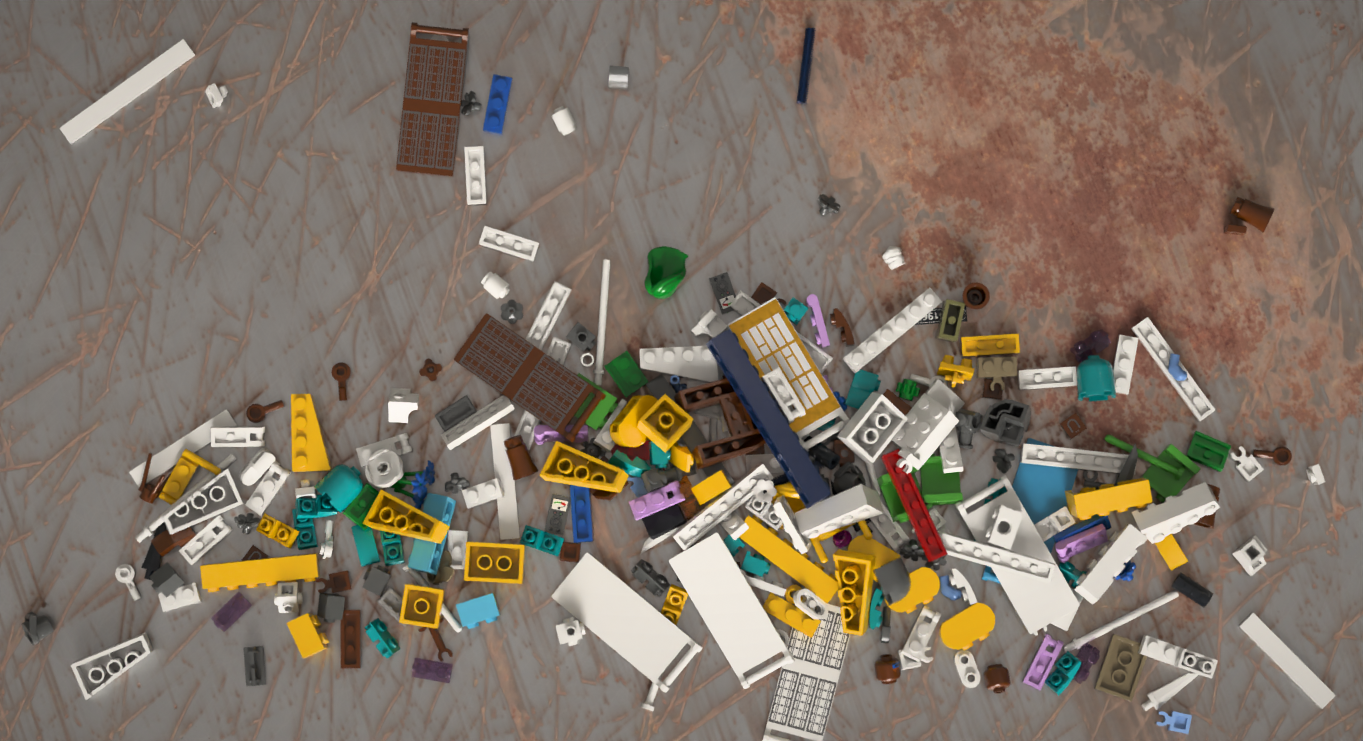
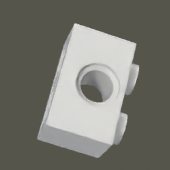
M999 505L998 508L995 507L992 514L994 522L992 527L988 526L985 535L988 538L987 542L1011 550L1023 513ZM1002 521H1006L1008 524V529L1005 532H1000L998 529V525Z

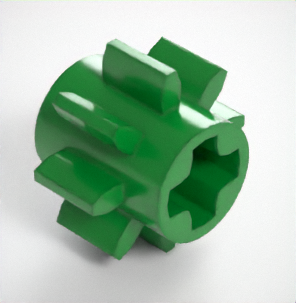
M903 379V383L898 382L896 392H899L898 397L908 401H912L913 397L917 398L920 388L916 387L917 382L909 379Z

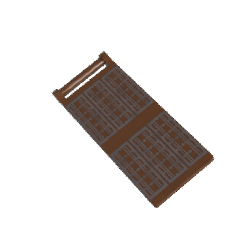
M411 23L396 170L453 176L469 28L461 30ZM418 32L462 37V42L416 38Z
M487 313L454 358L457 363L572 443L576 440L575 436L601 399L604 400L606 397L604 393ZM592 392L595 396L568 433L565 431V428Z

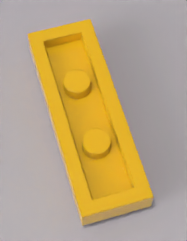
M1019 334L961 337L962 357L1020 353Z
M771 592L763 604V608L768 614L812 638L821 622L811 618L801 609Z

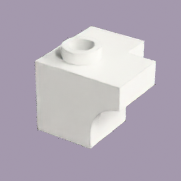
M711 309L709 312L705 311L698 318L699 322L691 332L696 337L708 335L712 339L723 333L728 327Z
M391 388L388 402L389 422L408 423L410 412L418 409L419 394L411 393V389Z
M1256 535L1232 553L1250 576L1267 564L1263 558L1267 549Z

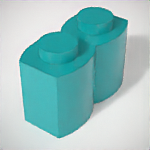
M861 369L856 372L845 404L859 409L874 390L878 391L881 380H878L879 375Z

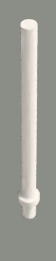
M603 259L596 363L595 370H593V374H595L594 383L598 386H602V375H604L603 359L611 261Z
M231 453L217 465L221 472L236 460L235 456ZM209 472L147 527L144 526L143 530L135 536V539L140 543L147 536L150 537L152 532L164 522L162 516L217 475Z
M1173 590L1078 639H1072V642L1063 646L1065 653L1074 649L1078 650L1081 648L1080 646L1179 597L1176 590Z

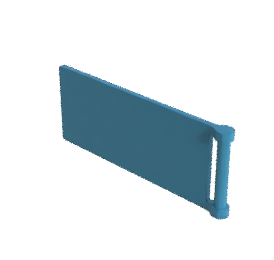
M1028 438L1026 444L1052 446L1031 438ZM1019 463L1012 488L1034 525L1067 506L1065 491L1072 490L1078 469ZM1053 536L1044 541L1050 554L1055 543ZM985 566L981 579L1000 583L996 575L990 572L991 567Z

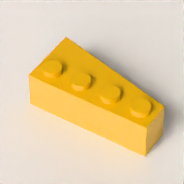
M558 441L555 442L540 473V476L545 481L621 493L629 476L620 468Z
M382 489L363 521V524L373 529L439 544L442 543L450 526Z
M838 549L833 554V559L836 566L835 574L838 581V597H840L841 603L840 611L843 632L862 636L868 629L876 556Z

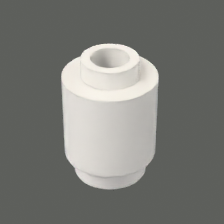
M561 106L553 110L552 118L563 136L577 129L575 126L576 122L569 108Z
M491 271L481 281L484 285L483 288L496 299L500 297L503 299L510 291L508 289L509 284L498 274H493Z

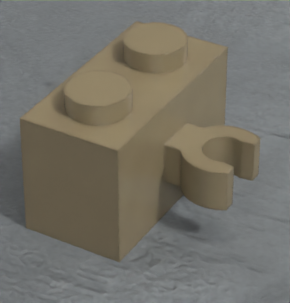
M1017 357L977 358V379L993 378V381L990 383V390L994 391V385L998 383L1001 386V391H1004L1005 384L1001 378L1017 377Z

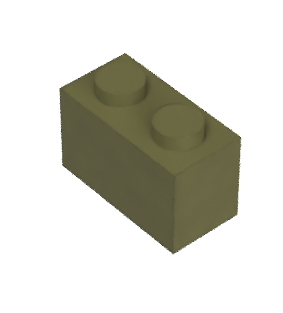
M949 299L943 301L936 338L952 342L958 340L965 303Z

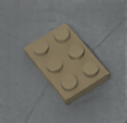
M1113 634L1094 689L1132 702L1147 656L1138 653L1141 643Z

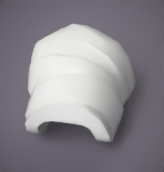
M889 246L882 256L884 262L888 264L891 270L906 264L900 247Z

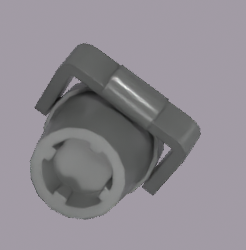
M846 462L834 473V489L837 494L859 484L866 485L863 473L851 462Z
M29 612L25 615V622L22 623V628L32 645L38 644L39 641L53 632V628L45 615L38 618L34 612Z

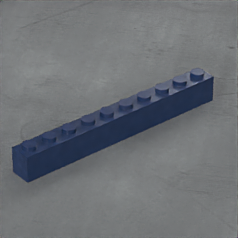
M728 329L710 339L706 344L806 509L831 494L829 485L820 477L818 467L812 464L808 451L801 446L797 433L790 428L788 418L782 415L778 402L769 393L767 384L762 382L758 376L757 368L750 363L748 353L739 345L737 335Z

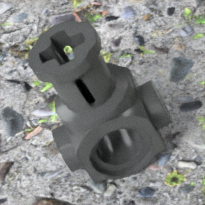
M960 409L955 415L959 420L955 425L957 430L960 431L959 448L973 449V433L979 430L982 415L978 412Z
M673 465L672 468L664 471L659 468L646 471L641 475L647 493L667 486L670 482L681 481L682 474L680 469Z

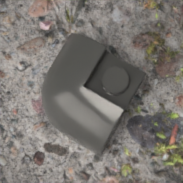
M1010 399L998 401L989 406L980 426V431L994 441L1019 447L1023 435L1029 427L1031 408L1029 405Z
M901 557L873 570L889 606L907 596L911 588V579Z

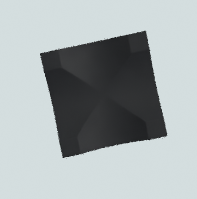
M673 492L668 493L669 498L674 497ZM678 503L642 518L647 532L653 540L687 522Z

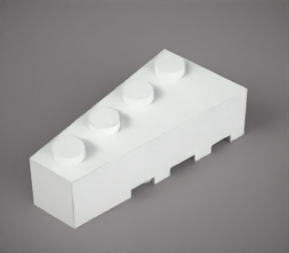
M707 346L640 349L641 370L672 376L677 375L680 378L706 383L718 381L717 362Z
M226 468L162 517L171 535L243 503L228 468Z
M1204 482L1182 491L1179 497L1169 496L1165 498L1162 504L1155 505L1152 503L1147 505V510L1140 513L1138 510H1135L1131 513L1140 531L1153 544L1162 541L1171 533L1179 532L1188 524L1196 523L1201 517L1213 514L1220 506L1212 489Z
M859 484L818 502L808 509L805 508L796 512L795 517L800 534L808 538H815L820 534L884 514L878 492L863 484Z
M1131 524L1119 532L1115 531L1109 538L1111 541L1109 545H1104L1098 552L1100 557L1097 560L1093 559L1088 565L1089 571L1087 574L1083 573L1076 581L1078 585L1074 590L1091 604H1094L1113 583V577H1117L1125 568L1124 563H1127L1137 553L1136 548L1144 544L1148 538Z
M146 632L76 660L71 664L86 700L152 652L153 647Z

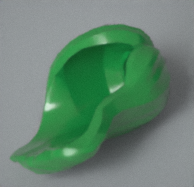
M662 246L652 249L647 256L649 265L644 282L647 292L658 299H666L672 296L686 275L685 259L688 255L672 247Z

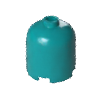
M1099 355L1088 356V360L1082 361L1077 367L1078 400L1083 401V398H1089V402L1108 400L1110 395L1112 398H1115L1116 389L1112 364L1105 359H1100Z
M340 464L327 473L314 487L322 495H328L331 498L329 502L341 513L360 494L363 489V482L359 477L361 473L354 466L350 468L347 465Z

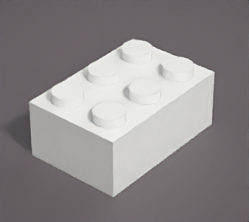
M872 392L837 437L863 461L873 463L908 418L884 395Z
M924 393L907 413L906 417L908 420L891 441L898 448H904L924 465L959 420L950 410Z

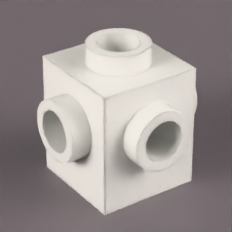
M298 582L278 583V592L274 595L275 605L279 607V613L299 612V604H303L302 592L299 593Z
M574 617L563 619V624L556 625L560 644L568 643L569 646L579 644V639H583L582 635L586 634L583 623H579V620L574 621ZM569 628L574 629L575 633L573 635L568 634Z

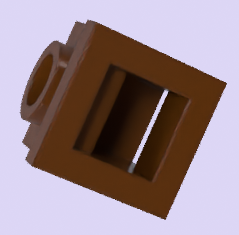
M834 440V452L840 456L839 467H842L846 462L855 463L854 452L841 440ZM842 450L848 451L847 457L841 455Z

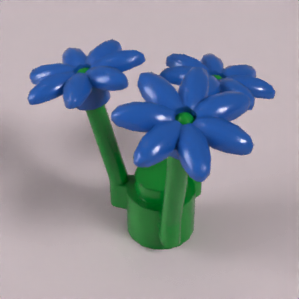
M428 460V466L423 471L404 472L403 477L389 488H394V492L413 498L414 503H416L414 507L420 510L428 494L427 488L424 485L428 483L432 485L435 482L434 475L436 472L433 470L434 463ZM405 476H416V480H407ZM406 484L413 485L414 487L412 493L402 488H405Z

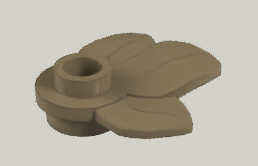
M449 551L442 552L437 575L427 573V579L433 585L448 582L453 577L454 569L450 567L452 557Z

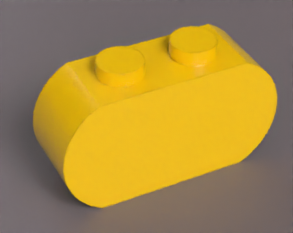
M636 395L630 399L610 424V436L615 444L621 447H638L645 443L647 436L637 428L639 420L658 399L650 395Z
M864 535L853 538L847 547V551L875 555L874 570L901 557L900 554L874 539L867 540ZM874 574L873 580L876 581V582H878V580H877V578H876V576H875V574Z
M920 567L910 572L911 588L907 596L890 606L884 597L886 605L895 612L906 611L908 614L916 610V605L923 602L925 605L933 601V596L939 591L940 580L932 569Z
M972 604L941 623L939 628L940 639L949 648L956 650L963 648L965 651L974 645L972 642L979 638L981 641L990 636L989 632L995 626V615L992 609L985 604Z

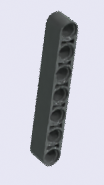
M662 374L646 384L656 399L659 400L666 394L675 402L674 396L676 394ZM694 421L691 427L681 436L691 453L696 446L708 443ZM722 462L702 468L707 477L723 470L730 484L733 485L735 483Z

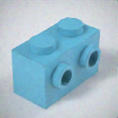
M494 593L456 604L462 627L467 626L468 629L479 626L478 622L486 620V623L496 621L497 616L501 615Z

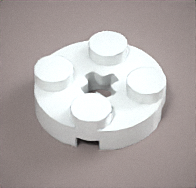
M381 449L373 453L369 458L368 466L366 465L365 468L368 481L381 489L394 485L404 475L401 457L387 449ZM383 465L388 466L385 472H381Z

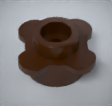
M426 359L424 367L419 372L421 376H426L430 381H435L438 373L442 370V366L435 364L431 359Z

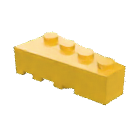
M291 394L292 471H331L332 465L313 395Z
M1138 478L1117 482L1118 486L1102 484L1099 486V489L1085 487L1081 488L1078 493L1067 490L1065 491L1068 511L1071 515L1080 518V520H1086L1095 514L1105 516L1114 510L1125 512L1129 510L1128 507H1147V503H1152L1149 480Z

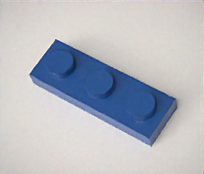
M493 74L483 131L502 134L512 84L511 77Z
M570 485L574 543L592 542L594 537L590 488Z
M1095 514L1090 519L1083 520L1053 535L1055 544L1100 524H1103L1106 530L1112 528L1108 515L1098 516V514Z

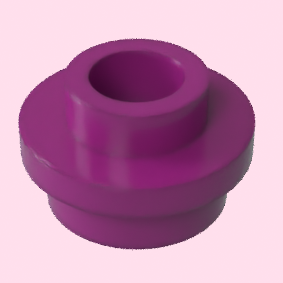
M846 530L833 535V542L838 548L846 547L852 540V535Z

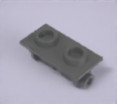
M643 559L631 570L633 576L642 584L646 579L649 581L645 587L654 595L660 597L670 586L667 579L663 575L658 574L653 569V566Z
M263 646L243 648L246 686L266 685Z

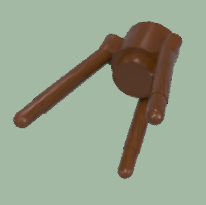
M149 453L142 483L138 490L141 492L139 497L142 500L153 504L163 490L171 473L165 480V475H162L155 486L152 484L145 486L152 453Z

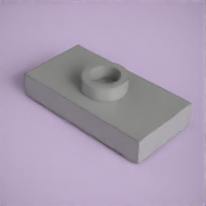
M388 587L377 602L399 622L403 598L391 587Z

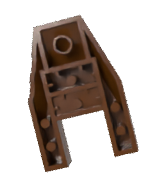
M727 378L681 390L674 396L676 404L686 413L720 404L730 433V437L698 445L692 450L697 469L749 453L766 443Z

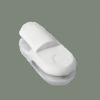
M261 448L241 469L239 473L240 481L247 486L256 483L274 463V455L267 448Z

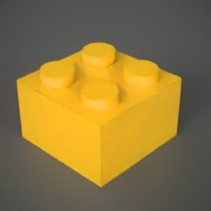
M664 394L639 420L637 428L666 453L691 427L694 419Z
M406 583L399 623L438 629L445 589Z
M307 613L287 622L302 658H307L328 648L327 643H329L325 632L321 633L319 626L321 623L317 615Z

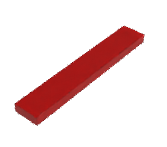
M899 448L882 455L881 458L928 561L931 562L948 553L911 472L907 474L903 471L906 464L901 468L896 465L897 461L902 458L897 454L900 451Z

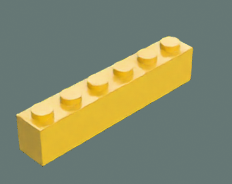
M748 515L744 522L748 525L749 529L739 538L828 604L838 590L836 576L832 573L827 575L823 572V566L816 561L813 564L807 560L809 556L806 553L801 554L800 551H795L790 541L785 538L782 541L777 537L778 532L771 527L767 529L761 525L763 521L755 515L752 517Z
M318 553L200 566L202 588L208 589V592L220 591L219 587H227V590L239 589V585L253 588L258 587V583H266V586L277 585V581H285V583L296 582V579H304V582L316 581L315 577L320 576Z

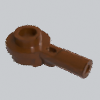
M340 362L333 366L331 373L333 378L338 381L339 401H347L346 381L350 377L351 370L347 364Z
M282 400L266 406L252 404L248 407L246 415L251 422L259 423L263 421L266 413L283 408L284 404Z
M1278 447L1274 451L1253 449V457L1273 459L1277 465L1281 466L1287 465L1292 458L1291 451L1286 447Z

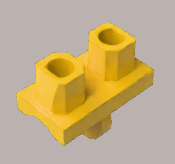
M944 355L942 362L939 364L937 375L945 376L944 380L951 381V387L955 388L956 383L963 384L964 380L971 381L974 374L972 360L964 358L961 360L960 365L953 364V356Z

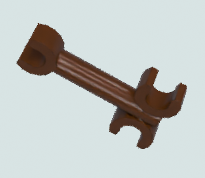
M423 626V628H420L418 631L423 632L427 629V627ZM428 627L439 650L438 659L441 662L444 661L442 657L443 652H447L452 657V651L445 647L438 630Z

